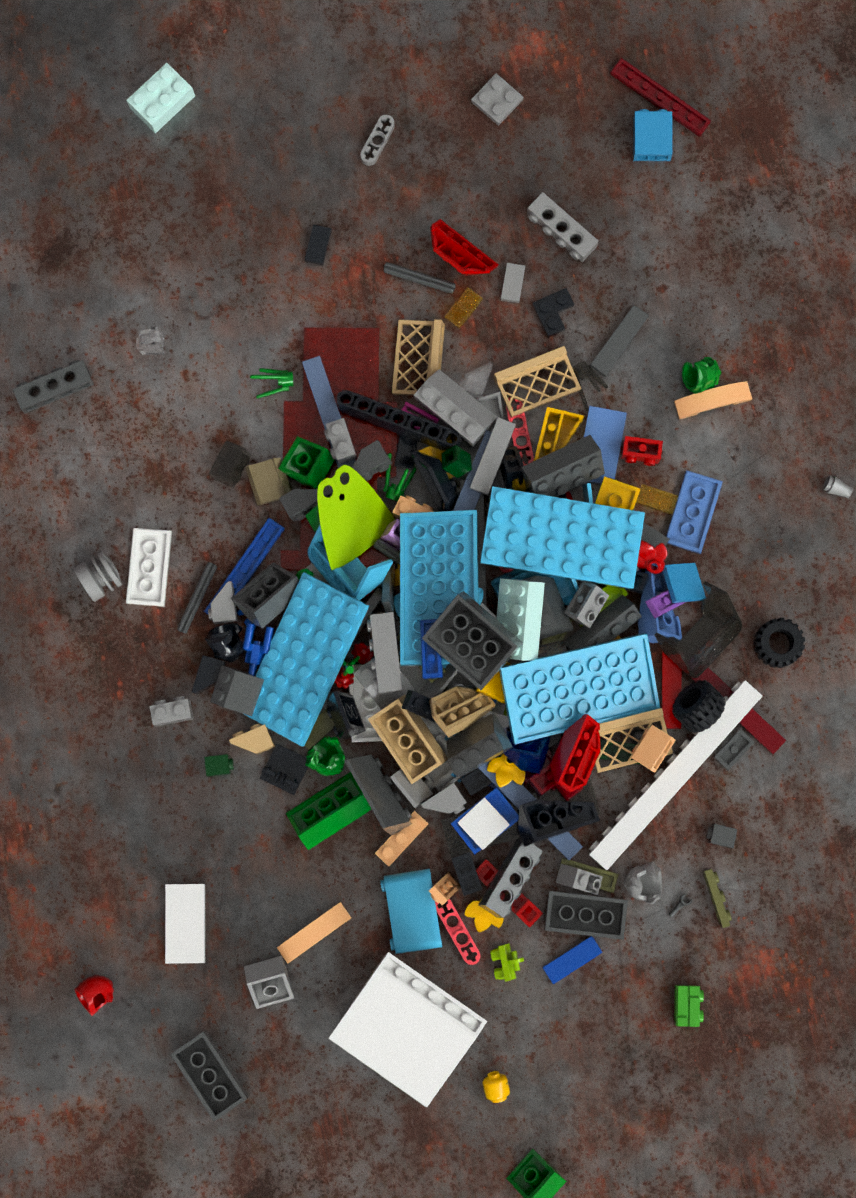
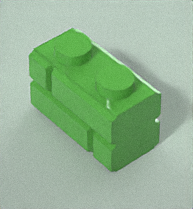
M675 985V1026L700 1027V1022H703L704 1019L703 1010H700V1002L704 1000V992L700 990V986Z

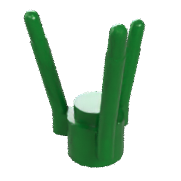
M260 368V372L278 375H250L251 379H278V385H282L280 388L257 395L256 398L258 399L281 391H289V387L294 386L293 371Z
M389 453L388 456L391 460L392 454ZM389 465V468L386 470L385 486L383 489L386 492L385 497L398 501L417 470L416 467L413 468L407 479L406 476L409 470L405 469L399 484L392 483L390 487L391 465Z

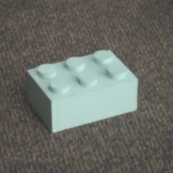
M166 63L126 101L129 108L156 133L195 97L193 88Z

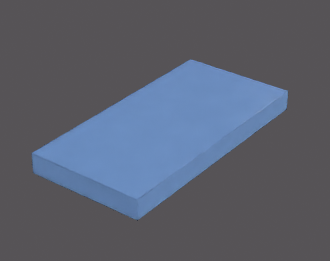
M589 406L584 437L591 435L601 449L605 474L588 483L601 485L604 476L615 480L626 412Z
M686 470L666 537L670 539L667 544L701 554L723 481Z

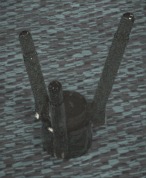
M585 361L573 367L580 386L579 379L582 381L588 379L595 389L600 392L601 389L591 377L592 375L604 388H608V385ZM581 386L579 393L585 410L588 411L589 407Z

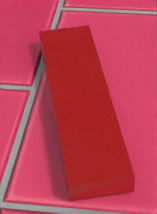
M662 652L661 708L664 714L663 718L666 729H681V723L672 713V706L675 703L674 700L682 691V652Z

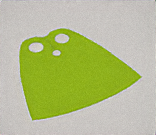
M342 465L336 470L332 478H325L318 485L317 502L321 532L330 568L334 570L351 562L370 548L381 537L388 524L395 519L375 490L357 471L348 465ZM344 472L348 473L350 477L346 485L340 482V476ZM330 485L333 489V494L329 498L323 494L324 487ZM340 494H344V500H340Z

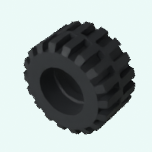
M774 618L763 624L758 632H756V638L753 643L755 645L754 651L758 653L757 657L759 660L762 659L765 665L769 664L773 668H783L797 661L805 649V637L802 636V629H798L799 625L797 623L793 624L790 619L784 620V618ZM780 632L787 636L790 646L786 653L778 654L771 649L769 637L772 633Z
M698 680L686 686L678 694L672 706V713L688 731L693 733L702 732L717 722L724 712L726 702L724 701L725 698L709 682Z

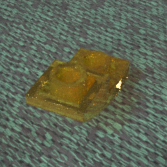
M467 287L445 318L461 328L482 302L483 298Z

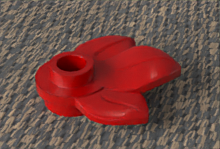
M641 540L637 567L647 569L653 574L661 573L664 570V560L668 554L665 545L660 543L653 547L651 544Z

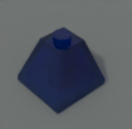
M510 732L508 739L513 747L505 751L504 754L520 770L540 774L546 761L551 736L513 744Z

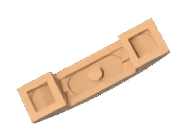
M746 381L708 389L701 393L675 400L674 403L679 419H683L722 406L750 401L752 396Z
M340 902L286 940L277 949L288 964L352 917Z

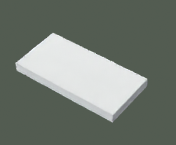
M133 528L126 604L165 607L172 531Z
M165 884V964L205 963V884Z

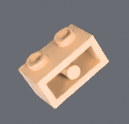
M406 495L405 497L400 496L392 514L393 517L400 520V513L434 511L431 506L427 504L419 505L415 503L416 499Z
M651 725L643 733V740L640 745L637 744L633 749V756L631 758L655 773L676 740L654 725Z

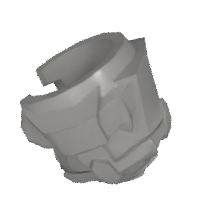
M654 861L632 868L627 874L626 879H624V887H626L633 898L654 904L656 900L661 899L662 894L661 868L657 867Z

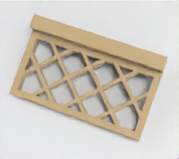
M399 320L392 385L393 395H414L417 392L414 385L421 379L425 382L437 370H441L445 324L442 320ZM403 325L412 326L414 329L407 337L402 333ZM424 326H431V333L424 338L419 331ZM418 333L423 340L414 347L409 339ZM408 342L412 349L404 355L401 352V346ZM426 342L429 346V351L422 356L417 349ZM416 351L421 358L412 365L407 358ZM406 360L411 367L402 373L399 370V365ZM425 361L428 368L423 374H420L416 367ZM414 369L419 377L410 383L405 376ZM404 378L409 386L404 390H397L398 382Z
M565 346L494 373L493 377L511 418L581 390V386L567 357ZM565 362L567 366L565 374L555 370L557 363ZM545 369L551 372L548 380L537 377L539 370ZM553 373L563 377L560 386L550 382ZM528 376L533 378L530 387L520 384L522 377ZM565 378L572 380L575 387L571 389L562 387ZM535 380L546 384L543 392L532 389ZM507 383L516 385L513 394L505 392L503 385ZM548 385L558 389L556 395L549 396L545 394ZM518 387L528 390L525 399L515 396ZM530 392L541 396L539 402L532 403L527 401ZM513 399L523 402L521 409L513 411L511 406Z
M662 708L601 723L599 734L607 742L603 749H600V754L595 763L597 773L638 763L635 760H631L632 752L623 747L628 737L638 742L639 745L643 740V737L638 740L629 735L634 727H639L645 732L652 723L660 721L662 731L668 734ZM615 732H621L626 735L621 745L611 740ZM609 742L619 747L614 757L604 752ZM672 747L667 755L673 754ZM621 749L631 754L627 762H621L616 759ZM602 753L612 759L609 766L603 768L600 767L599 763Z

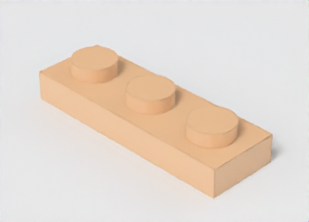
M415 810L411 814L412 818H410L412 824L391 835L376 851L375 854L386 865L390 866L428 825Z
M448 872L429 892L435 902L443 905L461 886Z

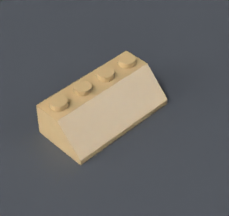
M403 695L368 720L410 783L413 784L446 762L448 758L421 717L402 709L406 695Z

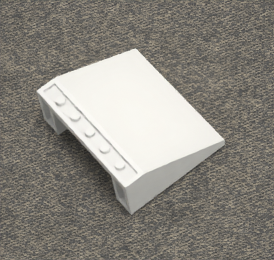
M388 952L383 956L328 1039L420 1104L428 1107L487 1021Z

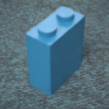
M640 109L635 111L633 117V161H671L672 111L665 109L657 111Z

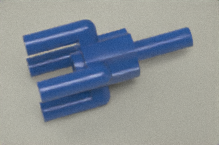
M247 623L243 642V649L246 651L244 662L250 664L248 673L255 676L257 665H261L265 654H268L275 629L266 627L264 641H254L256 626L255 624Z

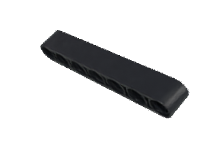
M342 390L337 395L338 409L344 414L442 451H446L454 445L460 447V435L453 429L349 390ZM344 400H349V401H350L349 403H346V404L342 403V401H344ZM363 406L367 407L366 410H360L359 408ZM379 413L385 414L383 417L377 416ZM402 420L403 422L395 423L394 421ZM418 426L420 429L413 430L412 427ZM431 433L438 434L436 437L430 436ZM452 439V440H455L456 442L451 444V443H448L447 441Z

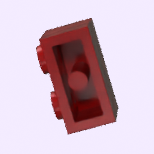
M625 436L621 459H624L627 463L639 461L644 462V465L655 466L661 460L663 441Z

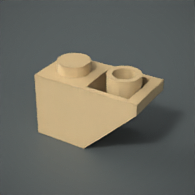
M260 723L251 726V730L246 733L240 731L233 734V738L229 740L231 744L255 754H260L275 747L268 728L265 724L261 725Z

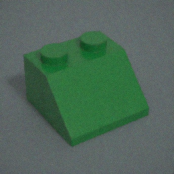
M297 436L278 469L302 485L317 489L335 459H333L331 452L327 448Z
M534 1149L526 1155L506 1178L523 1198H552L567 1182Z

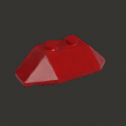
M441 219L431 225L433 251L444 261L456 268L459 273L465 276L489 274L498 267V263Z
M584 714L564 731L550 764L555 782L568 792H573L587 784L600 753V724L588 714Z

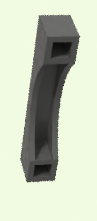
M376 440L361 449L352 468L366 481H369L373 477L372 475L377 472L386 471L389 465L393 463L379 440ZM348 473L340 478V482L343 485L349 482L350 477ZM330 485L324 487L323 494L325 497L329 498L333 494V489ZM295 488L279 498L289 518L293 521L303 520L306 514L318 505L317 489L304 490Z

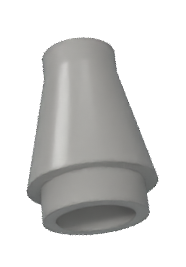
M828 476L823 484V490L828 494L849 498L853 492L852 487L836 476Z

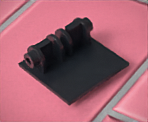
M276 744L266 766H264L261 772L260 779L295 795L308 769L305 766L306 758Z

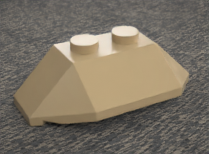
M458 686L431 698L429 701L432 718L448 738L472 726L496 706L490 697L474 689Z

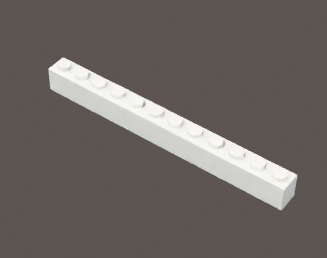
M746 680L742 683L738 681L731 689L733 693L730 697H724L726 702L725 709L717 722L702 732L693 733L695 736L690 741L686 739L679 747L682 749L679 754H673L667 760L669 765L664 770L660 768L654 775L656 778L652 784L648 782L641 789L643 794L638 799L634 797L628 804L630 807L626 813L622 811L615 819L617 823L612 828L608 826L602 833L603 839L600 842L596 840L590 846L589 850L591 852L589 855L605 870L612 866L762 698V695Z

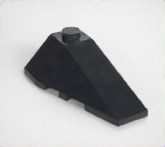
M537 799L520 805L518 830L524 847L599 822L600 819L594 802H561L560 800L544 801Z

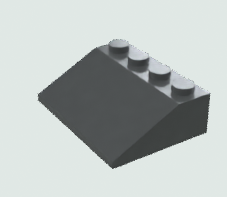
M464 591L453 599L422 637L428 645L480 690L489 683L523 644L522 641Z
M366 755L345 760L346 765L383 830L390 835H394L412 824L410 821L412 815L407 807L403 809L400 803L403 800L398 791L394 792L390 785L393 782L388 774H383L381 770L383 765L378 757L375 759L372 755Z

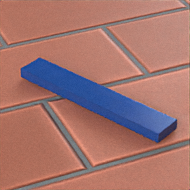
M271 518L267 519L211 602L227 582L231 581L233 583L235 594L247 585L285 530L283 526ZM211 602L209 603V605H208V606L206 607V609L204 610V612L207 613V614H208V609L211 608Z

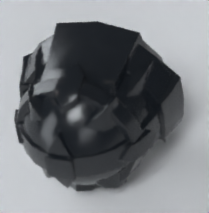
M228 623L209 630L205 640L213 650L216 659H222L229 663L234 662L239 658L240 654H243V642L238 636L242 631V627L239 624Z

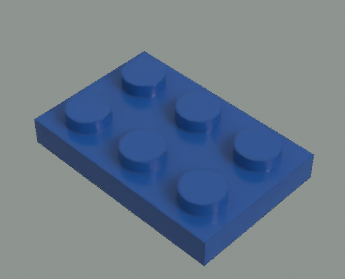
M495 788L485 796L486 800L510 824L504 831L519 820V815L498 788ZM479 802L451 823L474 855L481 848L462 829L458 822Z

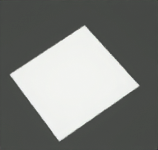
M485 797L458 822L462 829L482 850L510 825Z

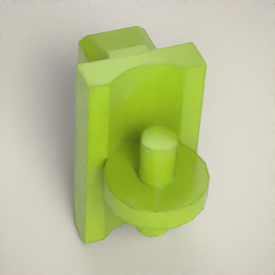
M510 943L500 945L498 948L491 950L492 961L501 960L502 967L494 969L495 979H505V982L516 979L515 971L520 970L519 963L524 962V957L518 958L517 951L511 952Z

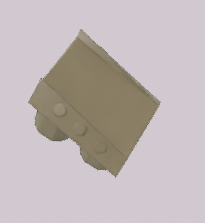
M272 458L246 467L257 506L280 500V497L292 491L286 474L278 469L282 463L281 458Z

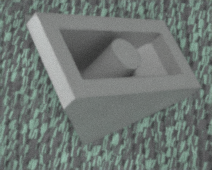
M500 391L476 399L494 415L503 419Z

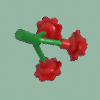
M363 642L354 645V650L351 652L354 655V659L350 663L343 662L344 670L342 667L340 668L334 681L338 688L343 687L347 689L349 685L354 683L353 665L357 661L364 665L371 660L374 653L370 651V646L365 645Z

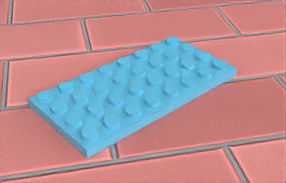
M492 486L480 564L633 589L645 512Z
M477 510L400 513V665L417 666L422 665L420 620L438 619L453 599L463 591L479 604ZM442 657V665L450 664Z
M303 572L273 636L268 654H265L256 673V676L264 679L253 715L246 716L262 725L265 724L267 728L299 746H305L369 605Z
M646 633L540 657L531 661L506 665L499 670L513 744L564 733L584 714H588L601 724L660 708L648 635Z

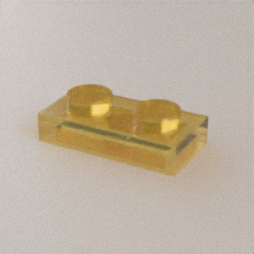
M642 484L636 504L672 515L678 495Z

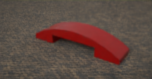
M487 859L476 869L479 880L489 887L498 870ZM504 891L500 893V899L503 901L505 898ZM522 893L511 905L512 911L529 928L543 914Z

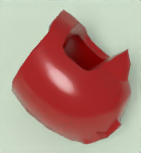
M102 975L90 976L80 982L74 989L77 998L91 1016L97 1013L107 1002L113 1001V983Z

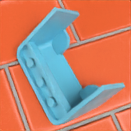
M320 525L307 552L309 560L332 587L359 601L384 581L393 563L390 559L366 568L358 558H355L346 565L331 570Z

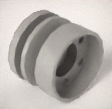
M102 551L97 553L101 560L99 563L92 556L90 557L93 564L92 567L82 562L73 568L79 581L94 602L106 596L103 589L105 585L111 591L115 590L111 583L112 581L118 587L123 585L115 565Z

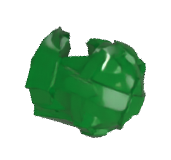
M704 357L701 361L695 362L694 367L687 361L682 367L683 383L690 392L695 394L701 393L704 390L712 389L719 383L721 369L713 358Z
M326 736L316 743L305 755V766L316 770L323 776L341 773L345 763V753L340 746L338 738Z

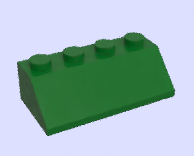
M349 772L288 811L286 815L307 850H309L372 809L352 773Z

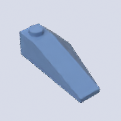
M645 569L649 579L641 597L639 613L642 617L638 619V633H646L650 643L682 641L680 620L678 616L675 617L674 611L671 610L654 618L645 603L647 600L668 589L663 571L653 574Z

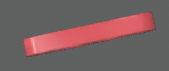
M516 399L512 400L515 401V403H519V405H517L516 410L522 408L523 403L521 401H518ZM505 404L509 422L516 418L523 421L522 427L515 428L511 437L513 447L516 446L521 451L519 452L521 459L523 457L522 451L529 448V451H525L526 457L531 459L528 460L529 464L534 461L525 413L511 418ZM520 436L525 437L527 443L524 446H519L516 443V439Z
M448 900L446 907L448 910L452 908L454 912L448 913L445 917L442 916V913H445L442 907L438 908L437 905L439 903L435 902L437 913L463 960L469 965L477 964L480 960V952L451 900ZM449 916L457 917L458 924L455 927L448 926L447 918ZM459 933L467 935L468 940L465 944L457 942L456 937ZM472 943L473 947L469 948L472 953H477L475 956L476 960H467L468 952L466 949L462 952L461 948Z

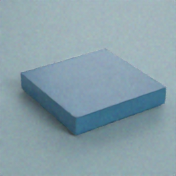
M695 563L665 565L663 574L672 603L703 601L706 599Z

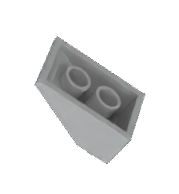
M371 660L354 673L381 710L401 696L406 695L408 690L417 692L400 670L403 692L379 694L378 690H374L373 678H377L376 670L372 671Z

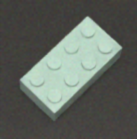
M500 578L496 620L523 642L510 659L531 661L538 658L545 584L543 582Z

